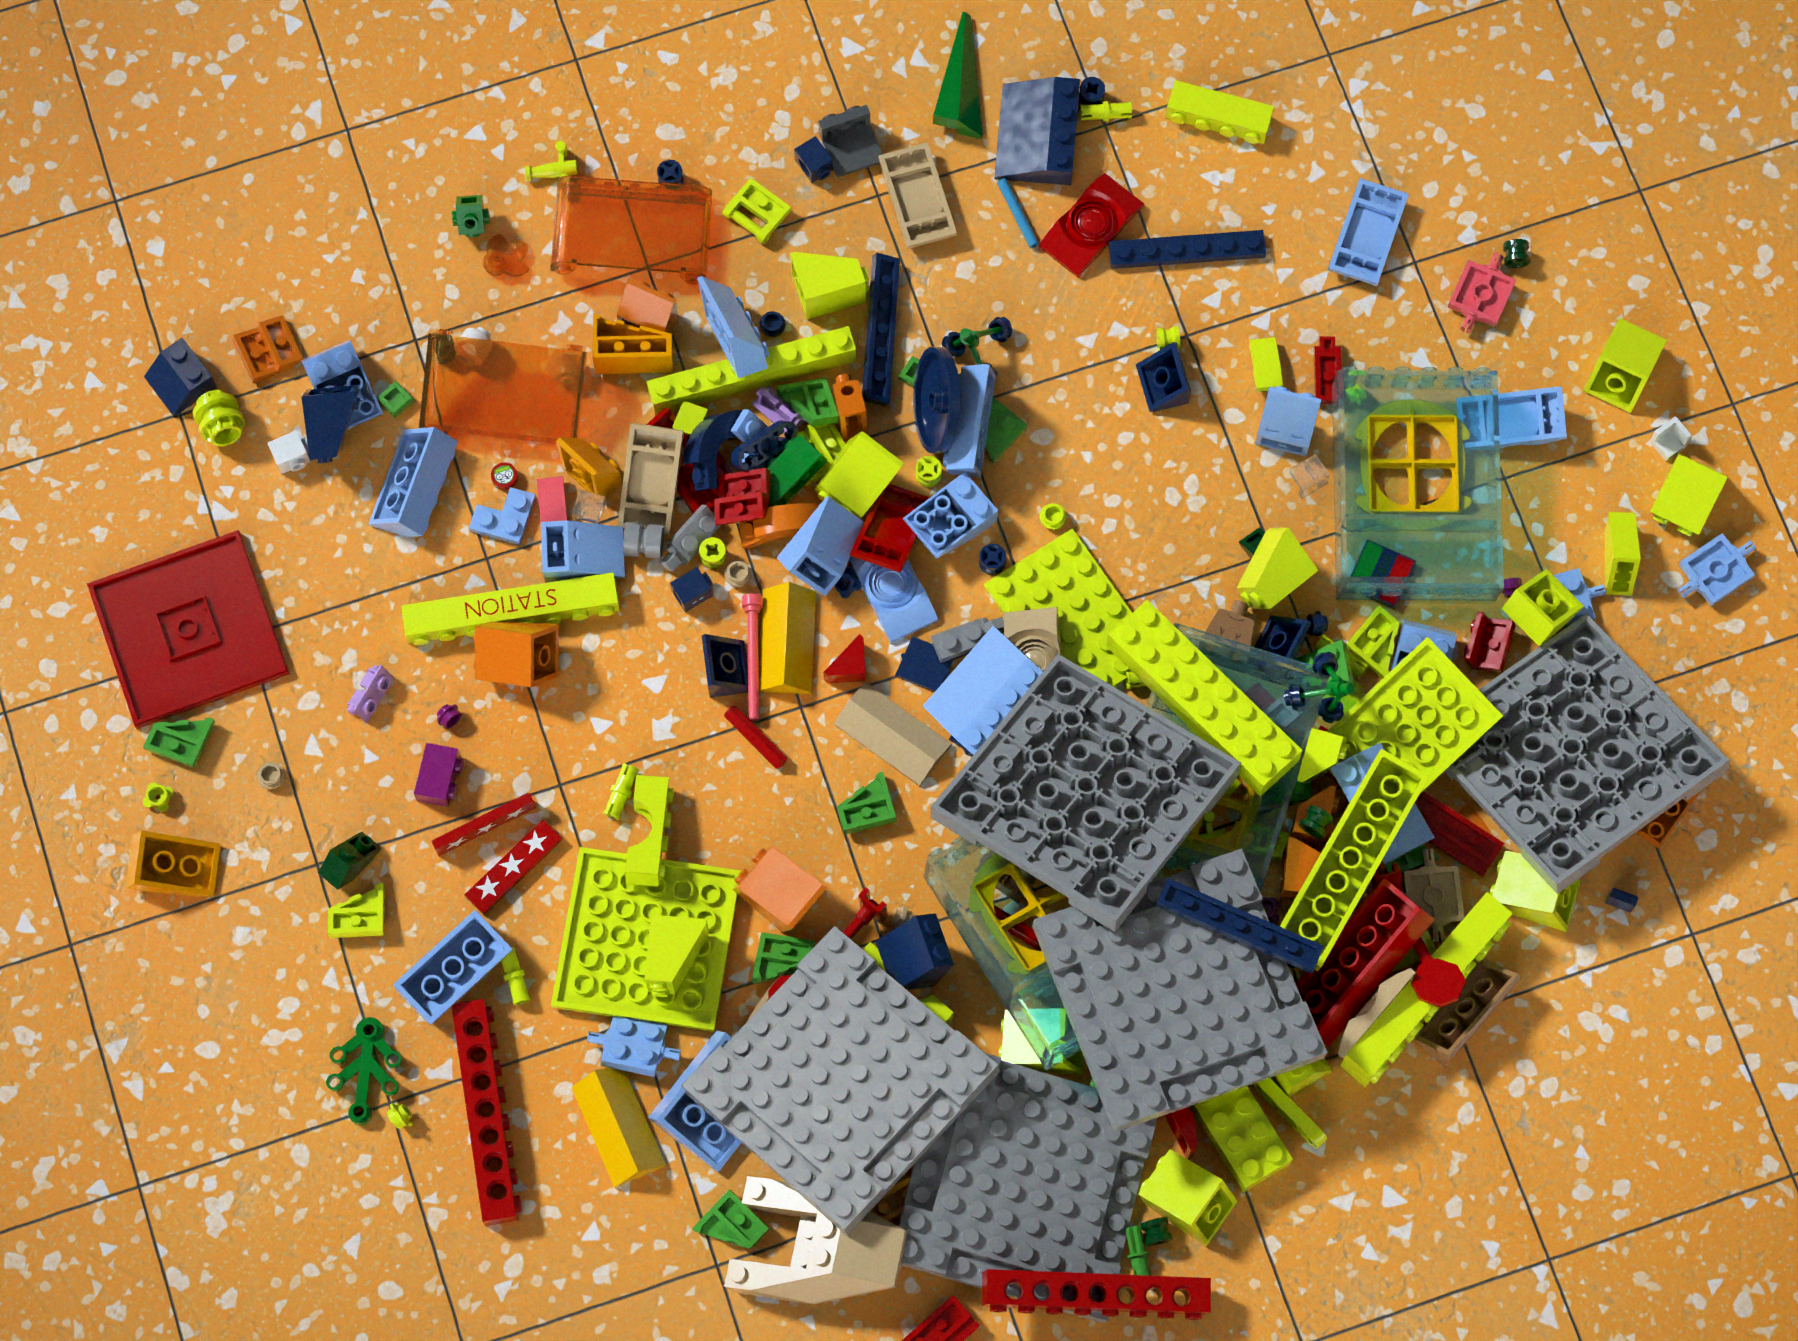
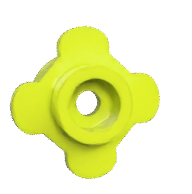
M156 782L150 783L146 791V797L143 799V805L146 808L154 807L160 812H165L169 808L168 801L173 796L174 791L169 786L164 787Z
M399 1103L390 1104L391 1109L387 1111V1115L393 1125L398 1129H402L407 1125L411 1127L413 1125L411 1120L412 1113L408 1107Z

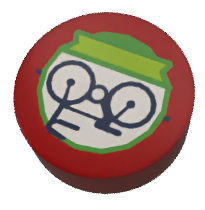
M506 462L495 465L491 471L492 483L500 490L513 488L518 481L515 467Z

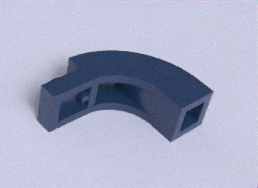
M742 410L712 415L700 422L692 431L685 448L684 464L693 465L692 480L694 482V491L717 489V452L726 439H739L731 432V429Z

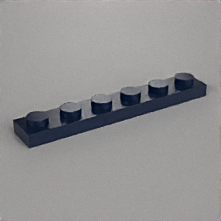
M1263 230L1109 241L1108 243L1111 269L1265 258L1266 256Z
M875 253L872 256L862 396L864 402L887 406L890 403L900 258Z
M1167 878L1156 904L1157 907L1311 974L1324 947L1317 942Z

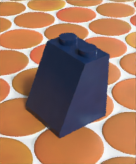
M359 384L309 389L302 395L310 460L317 459V463L332 462L333 458L337 457L342 448L360 391Z
M936 913L914 916L875 941L886 973L906 990L935 986L954 965Z

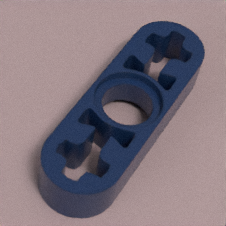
M777 421L737 446L731 454L733 466L740 470H752L783 450L790 439L798 436L796 425L790 421ZM783 433H784V436H785V437H777V438L775 437V436H780V435L783 434ZM766 438L769 442V447L763 453L760 449V443ZM744 453L750 454L745 458L746 463L742 462V459H744Z

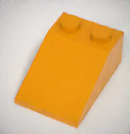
M559 437L556 440L563 470L599 503L622 483L620 467L611 459L607 461L602 456L601 449L595 443L591 442L589 444L583 438Z
M141 830L132 835L125 888L151 893L212 898L215 892L221 844Z

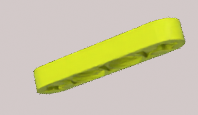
M1271 1078L1251 1084L1312 1147L1318 1149L1327 1140L1324 1132Z

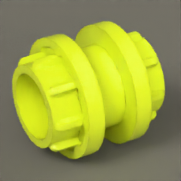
M212 390L201 395L193 409V417L199 425L201 437L216 446H227L237 441L245 427V419L239 411V404L236 398L222 390Z

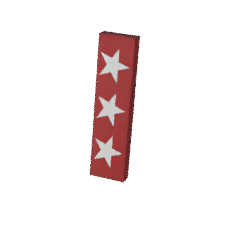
M526 793L432 840L438 856H441L535 809L534 800L530 793Z
M542 820L464 894L465 898L485 915L562 841V838Z

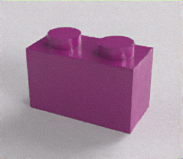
M426 743L414 790V796L417 801L449 807L450 799L454 800L457 793L456 775L461 774L464 759L461 758L457 748Z

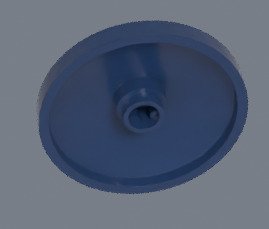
M929 347L923 352L917 366L914 381L913 408L916 430L922 446L929 453H945L950 449L955 440L960 419L961 393L958 371L951 353L944 347Z

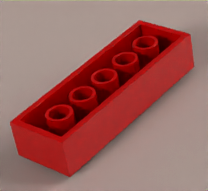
M1386 878L1381 881L1346 923L1319 971L1314 969L1312 974L1306 971L1296 983L1303 1002L1306 1001L1321 1039L1327 1047L1331 1045L1346 1027L1349 1020L1356 1015L1435 920Z

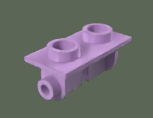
M770 385L767 388L762 386L756 393L758 397L751 403L773 424L780 420L790 421L796 425L798 430L806 422L805 419L777 395V392Z
M373 665L372 668H368L367 673L359 684L366 689L364 692L356 689L352 698L347 703L348 708L346 711L354 716L357 714L367 723L376 711L385 692L389 689L394 677L382 665L379 667Z

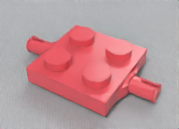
M1499 253L1493 254L1489 265H1480L1470 260L1467 261L1447 307L1466 316L1460 328L1463 332L1468 323L1466 333H1471L1475 321H1481L1496 327L1516 279L1504 275L1498 270L1504 259L1500 254L1495 263Z

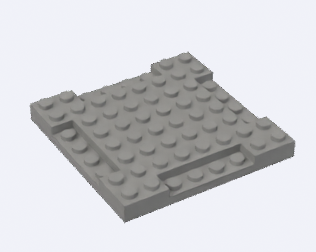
M1586 613L1479 689L1503 717L1458 758L1445 773L1451 780H1457L1521 850L1522 857L1558 894L1600 864L1601 857L1683 798L1687 801L1729 771L1730 760Z
M1057 654L932 804L931 818L975 846L981 843L1067 896L1070 905L1116 932L1146 894L1147 886L1205 812L1209 813L1238 777L1241 762Z
M1242 848L1192 865L1186 871L1150 882L1147 886L1146 894L1116 932L1074 906L1042 916L1033 921V930L1114 1133L1324 1059L1327 1054L1306 1001H1302L1286 962L1156 906L1166 880L1169 878L1269 922L1261 903L1263 898Z
M834 926L797 964L798 970L723 1047L719 1045L681 1086L692 1100L847 1236L997 1076L1000 1070L999 1065L961 1032L953 1030L880 968L870 955Z
M987 1054L999 1065L1000 1072L913 1164L897 1226L907 1231L901 1265L978 1288H982V1272L987 1269L1119 1274L1121 1269L1119 1265L1127 1236L1126 1228L1130 1224L1144 1162L1149 1155L1157 1118L1114 1133L1097 1088L1002 1061L1000 1057ZM1014 1285L1007 1286V1295L1017 1299L1019 1296L1017 1287ZM1042 1286L1035 1287V1296L1039 1300H1045L1047 1297L1046 1290ZM1064 1287L1062 1291L1063 1297L1067 1301L1072 1302L1075 1297L1074 1291L1070 1287ZM1092 1288L1091 1298L1095 1302L1100 1303L1102 1301L1101 1291L1097 1288ZM1063 1310L1065 1313L1074 1315V1310ZM1091 1311V1315L1079 1316L1100 1323L1107 1322L1109 1318L1102 1316V1311Z

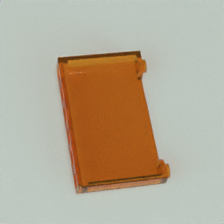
M562 176L558 178L550 269L560 275L570 274L576 270L577 265L681 273L680 277L686 283L697 285L698 277H707L712 190L704 186Z
M436 329V334L429 333L419 428L435 427L440 431L556 444V440L559 437L578 438L587 352L582 351L583 346L567 344L566 349L452 336V330Z

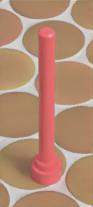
M745 594L742 596V608L745 609L747 614L749 720L757 721L759 720L758 614L763 608V596L760 594Z

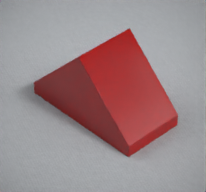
M859 634L823 672L824 680L827 683L866 681L863 636Z

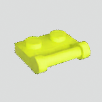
M750 178L726 205L722 215L728 220L733 219L755 235L757 241L765 244L774 230L791 212V206ZM742 205L767 224L761 228L737 209Z

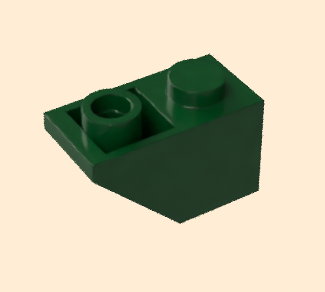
M361 831L332 848L327 854L318 874L338 890L352 882L380 852L381 847Z

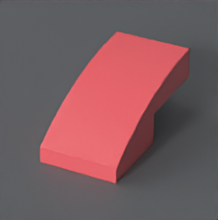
M563 476L537 479L541 522L568 521Z

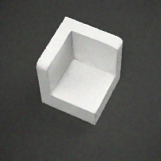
M1675 416L1655 430L1649 442L1662 458L1668 461L1687 447L1692 435Z

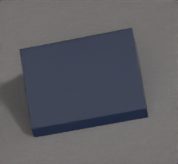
M1177 342L1169 344L1136 364L1149 412H1156L1189 403L1191 388Z
M1270 615L1248 658V662L1285 680L1308 635L1311 622L1304 619Z
M709 634L702 635L710 698L748 693V664L745 641Z

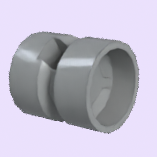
M626 522L623 555L638 557L641 553H644L646 558L661 559L664 546V525L648 524L644 528L642 523Z

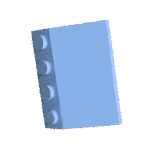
M992 626L926 701L923 707L959 743L974 755L1044 670L995 626Z
M716 1031L648 1116L652 1122L716 1172L721 1170L741 1142L684 1092L681 1085L719 1045L723 1047L732 1038L726 1032Z

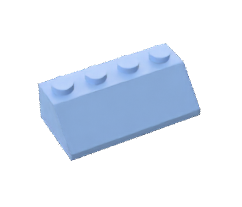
M703 276L698 277L697 280L706 319L737 378L767 369L766 357H769L765 342L760 343L759 331L756 326L752 327L753 323L749 312H744L745 309L741 297H736L728 286Z
M988 364L962 366L961 373L958 374L961 393L959 425L955 440L943 457V466L946 467L950 475L960 476L966 472L969 477L981 478L996 378L994 371Z
M435 427L404 430L368 524L372 527L405 537L423 536L428 528V521L432 510L437 504V497L441 486L446 480L448 467L455 456V448L458 441Z
M1381 743L1363 750L1330 768L1349 802L1380 749L1385 751ZM1415 803L1383 857L1382 861L1384 864L1391 863L1435 838Z
M474 910L396 981L393 986L400 996L425 1021L432 1025L513 949Z

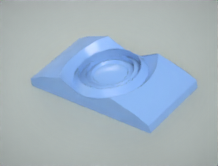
M1360 178L1328 270L1377 286L1409 194Z
M1562 386L1456 399L1458 419L1470 434L1468 441H1462L1464 451L1497 450L1516 445H1541L1567 438Z
M850 556L848 563L850 567L855 569L857 579L862 582V590L890 644L938 621L929 597L912 569L909 560L901 573Z

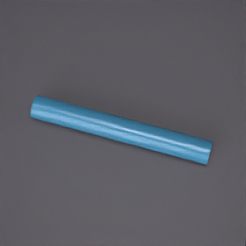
M1003 178L997 182V185L1029 247L1035 248L1039 245V242L1006 178Z

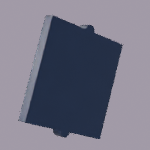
M912 636L906 652L901 654L902 660L895 676L935 692L944 682L945 678L950 675L949 668L953 659L940 662L933 644Z

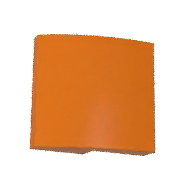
M283 315L259 322L257 328L233 335L232 341L252 383L286 371L303 360Z

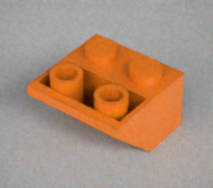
M628 279L617 312V320L625 321L626 325L638 328L644 326L672 333L679 320L676 299L667 291L661 290L659 292L652 289L649 284L642 280L634 281Z
M1335 786L1326 788L1300 804L1293 819L1290 837L1296 838L1318 852L1321 851L1323 844L1326 845L1329 840L1334 822L1326 826L1325 835L1322 839L1315 838L1304 832L1299 827V823L1307 817V810L1310 805L1325 810L1334 818L1339 803V796H1335Z

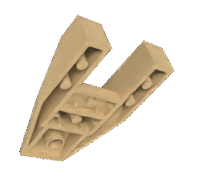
M747 1176L742 1199L743 1205L755 1211L800 1217L790 1267L730 1259L724 1287L738 1294L818 1304L895 1288L897 1286L907 1235L906 1230L869 1211L846 1236L786 1182Z

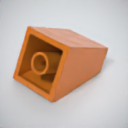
M487 622L475 627L473 637L475 659L473 667L476 680L533 687L558 677L559 624Z
M1293 837L1288 838L1283 851L1279 894L1280 904H1282V897L1296 898L1321 854Z
M773 846L766 850L761 848L752 858L754 862L752 867L748 871L744 868L734 879L737 884L732 890L780 932L792 930L825 891L826 887Z

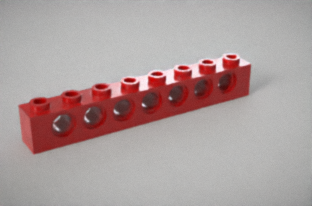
M484 999L455 1003L451 1007L482 1222L485 1226L518 1221V1212H522L520 1195L515 1196L513 1185L518 1184L516 1168H511L509 1159L514 1157L512 1141H507L506 1130H510L508 1113L503 1114L501 1103H506L504 1086L499 1087L498 1076H502L500 1059L495 1060L494 1049H498L496 1032L491 1033L490 1023L494 1022L492 1006H487ZM474 1025H481L483 1027L481 1034L478 1036L469 1035V1029ZM482 1051L487 1054L486 1059L482 1063H474L472 1060L477 1052ZM487 1078L491 1080L490 1086L486 1090H478L476 1088L480 1079ZM491 1105L495 1108L494 1113L490 1117H482L480 1115L481 1109L484 1106ZM488 1133H497L499 1137L496 1143L492 1145L484 1143L485 1136ZM495 1159L501 1160L503 1165L499 1171L491 1172L488 1170L491 1161ZM504 1187L507 1190L504 1198L499 1200L492 1198L495 1188Z
M987 1269L982 1272V1307H990V1312L999 1313L1007 1312V1308H1018V1313L1025 1314L1035 1313V1309H1046V1314L1051 1315L1063 1314V1310H1074V1315L1079 1316L1091 1315V1311H1102V1316L1117 1317L1119 1312H1130V1317L1145 1318L1147 1313H1157V1318L1173 1319L1174 1314H1185V1319L1201 1320L1202 1315L1211 1312V1278ZM1008 1285L1017 1287L1019 1291L1017 1299L1008 1297L1006 1293ZM1036 1286H1042L1046 1290L1047 1297L1045 1300H1039L1035 1296L1034 1290ZM1064 1287H1070L1074 1291L1075 1297L1072 1302L1067 1301L1063 1297L1062 1291ZM1092 1288H1097L1101 1291L1102 1301L1100 1303L1095 1302L1091 1298ZM1120 1289H1125L1129 1292L1130 1301L1128 1304L1120 1301L1118 1296ZM1148 1290H1152L1157 1294L1158 1301L1156 1305L1148 1302L1146 1298ZM1176 1291L1182 1292L1185 1296L1186 1301L1183 1306L1178 1305L1174 1300Z

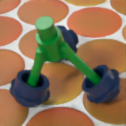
M996 317L990 322L986 330L972 331L964 328L960 333L950 332L948 336L943 337L942 346L951 353L952 357H960L964 354L966 348L969 349L976 364L990 365L997 377L998 372L995 371V368L990 363H982L977 352L979 338L990 335L993 340L1006 342L1007 338L1012 336L1013 329L1006 317Z
M1320 653L1314 659L1312 670L1321 677H1332V680L1327 683L1326 688L1304 692L1302 685L1289 684L1288 690L1284 691V699L1287 706H1292L1293 710H1298V707L1305 706L1306 698L1327 694L1335 696L1323 699L1317 708L1319 716L1323 717V721L1333 723L1334 721H1340L1344 715L1343 704L1340 701L1341 698L1354 693L1355 686L1353 683L1342 680L1336 674L1338 662L1334 653Z

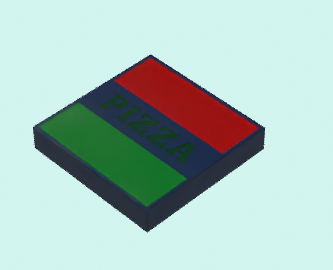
M1367 539L1345 588L1395 609L1416 560Z

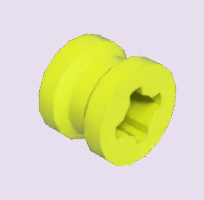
M1172 326L1171 329L1167 330L1162 327L1156 329L1158 351L1173 342H1177L1180 351L1178 326Z
M933 456L920 458L916 464V480L921 486L927 488L938 485L942 477L940 461Z
M710 537L701 543L699 553L701 562L705 567L717 569L724 565L726 561V548L720 539Z

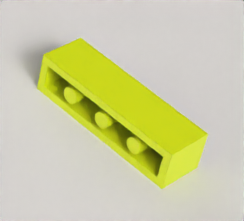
M1175 80L1165 118L1170 119L1176 124L1186 123L1193 125L1199 130L1216 131L1225 137L1235 136L1252 144H1264L1274 106Z

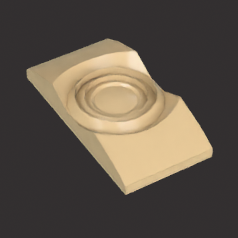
M928 142L879 155L878 159L886 188L907 249L957 236Z
M630 423L617 526L625 528L626 522L642 523L644 528L648 524L664 525V534L670 535L676 504L684 430Z
M1058 607L1004 613V635L1040 668L1045 670L1057 654L1062 656Z
M1410 968L1381 983L1378 991L1358 1015L1349 1020L1338 1051L1342 1059H1344L1350 1049L1414 977L1416 972Z

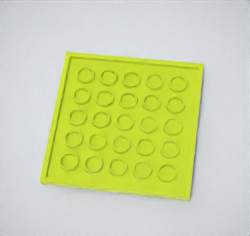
M580 847L551 1007L715 1032L738 894L732 889L737 884L734 879L741 870L666 860L665 877H660L659 887L626 884L625 878L627 854ZM651 915L707 919L709 938L675 994H668V997L653 996L652 992L647 991L644 981Z

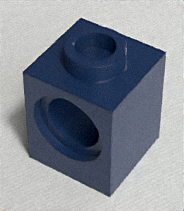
M816 136L794 149L795 161L811 183L827 178L831 171H833V159Z

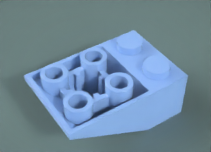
M350 340L301 360L314 389L359 384L360 391L348 429L383 414Z
M1269 387L1255 444L1306 457L1321 399L1316 398V396L1310 393H1293L1285 387Z
M964 472L906 515L903 520L937 559L976 538L996 523L998 509L967 473Z
M827 496L777 558L790 573L826 596L843 575L850 558V552L864 522Z
M576 521L541 522L542 573L545 583L606 573H614L615 579L625 578L623 527Z
M1404 619L1391 670L1426 637L1451 661L1457 639L1456 632Z

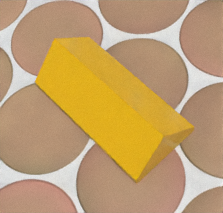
M791 582L763 589L759 660L760 693L812 694L816 591Z
M609 1067L594 1070L571 1087L614 1188L666 1166L625 1071Z

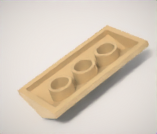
M866 682L848 700L833 723L838 729L919 787L952 746L949 741Z

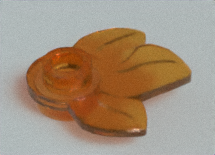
M497 234L488 241L486 245L487 254L483 259V266L488 274L500 276L505 273L512 277H517L529 271L528 266L522 261L528 252L527 243L521 240H510L507 242L503 234Z

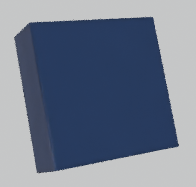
M1612 888L1607 895L1605 903L1631 913L1637 904L1638 897L1617 888Z

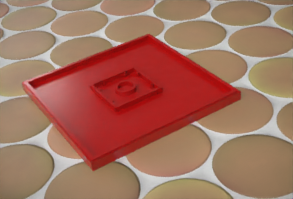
M239 530L87 583L136 729L289 675Z

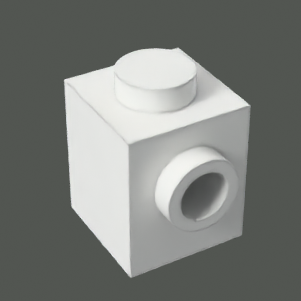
M297 430L268 442V446L281 474L288 471H298L310 462L307 455L309 453L306 437L300 439Z

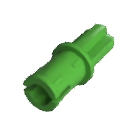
M1141 1227L1126 1228L1130 1255H1127V1257L1131 1260L1133 1275L1151 1276L1147 1256L1150 1253L1145 1250Z

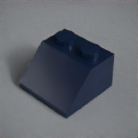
M183 337L161 351L144 375L146 381L173 417L196 403L198 398L204 393L217 388L211 374Z

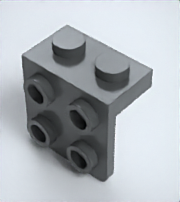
M867 105L861 107L853 106L847 109L846 112L837 115L829 114L818 121L819 136L825 150L833 159V171L836 176L841 177L880 164L878 156L882 155V152L870 125V111Z

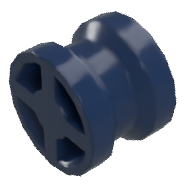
M1096 77L1085 78L1080 85V103L1083 105L1102 104L1105 93L1103 81Z
M668 159L661 162L657 167L658 182L662 189L672 192L682 186L684 180L683 170L677 161Z
M993 543L982 548L979 555L981 570L988 575L1001 573L1006 564V553L1003 547Z

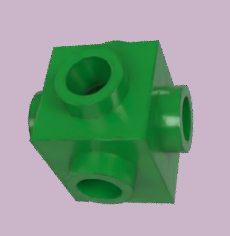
M483 195L457 197L456 211H452L453 226H458L459 235L476 237L481 233H485L486 224H490L489 208L484 209Z

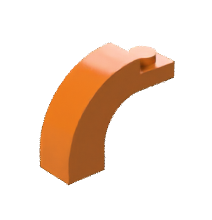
M798 503L773 506L768 508L765 519L740 522L739 529L742 548L749 550L775 539L794 537L819 505Z

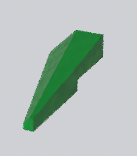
M962 12L933 114V124L958 129V134L982 139L971 16L966 12Z

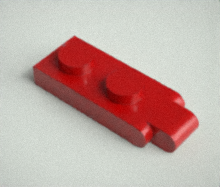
M1319 336V346H1314V390L1316 398L1321 399L1320 404L1342 403L1341 346H1336L1335 336Z

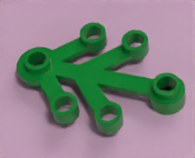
M373 1017L362 1019L357 1024L356 1035L342 1047L337 1046L330 1051L332 1062L341 1065L346 1062L347 1055L362 1045L361 1056L340 1073L329 1075L326 1080L327 1087L333 1092H338L343 1088L344 1083L359 1072L355 1103L350 1106L348 1111L349 1118L356 1125H365L372 1117V1111L367 1105L370 1072L381 1084V1089L385 1095L394 1096L399 1091L397 1081L390 1078L372 1057L375 1046L385 1057V1063L389 1068L397 1069L402 1064L401 1055L397 1051H393L382 1038L384 1033L383 1025L378 1019ZM368 1026L374 1027V1032L371 1035H366L364 1032ZM337 1051L343 1052V1057L340 1060L334 1059V1054ZM393 1055L398 1057L396 1064L389 1063V1058ZM334 1078L340 1079V1084L337 1087H331L330 1085ZM388 1083L395 1084L393 1091L388 1092L385 1090ZM357 1108L364 1109V1114L360 1117H356L354 1114Z

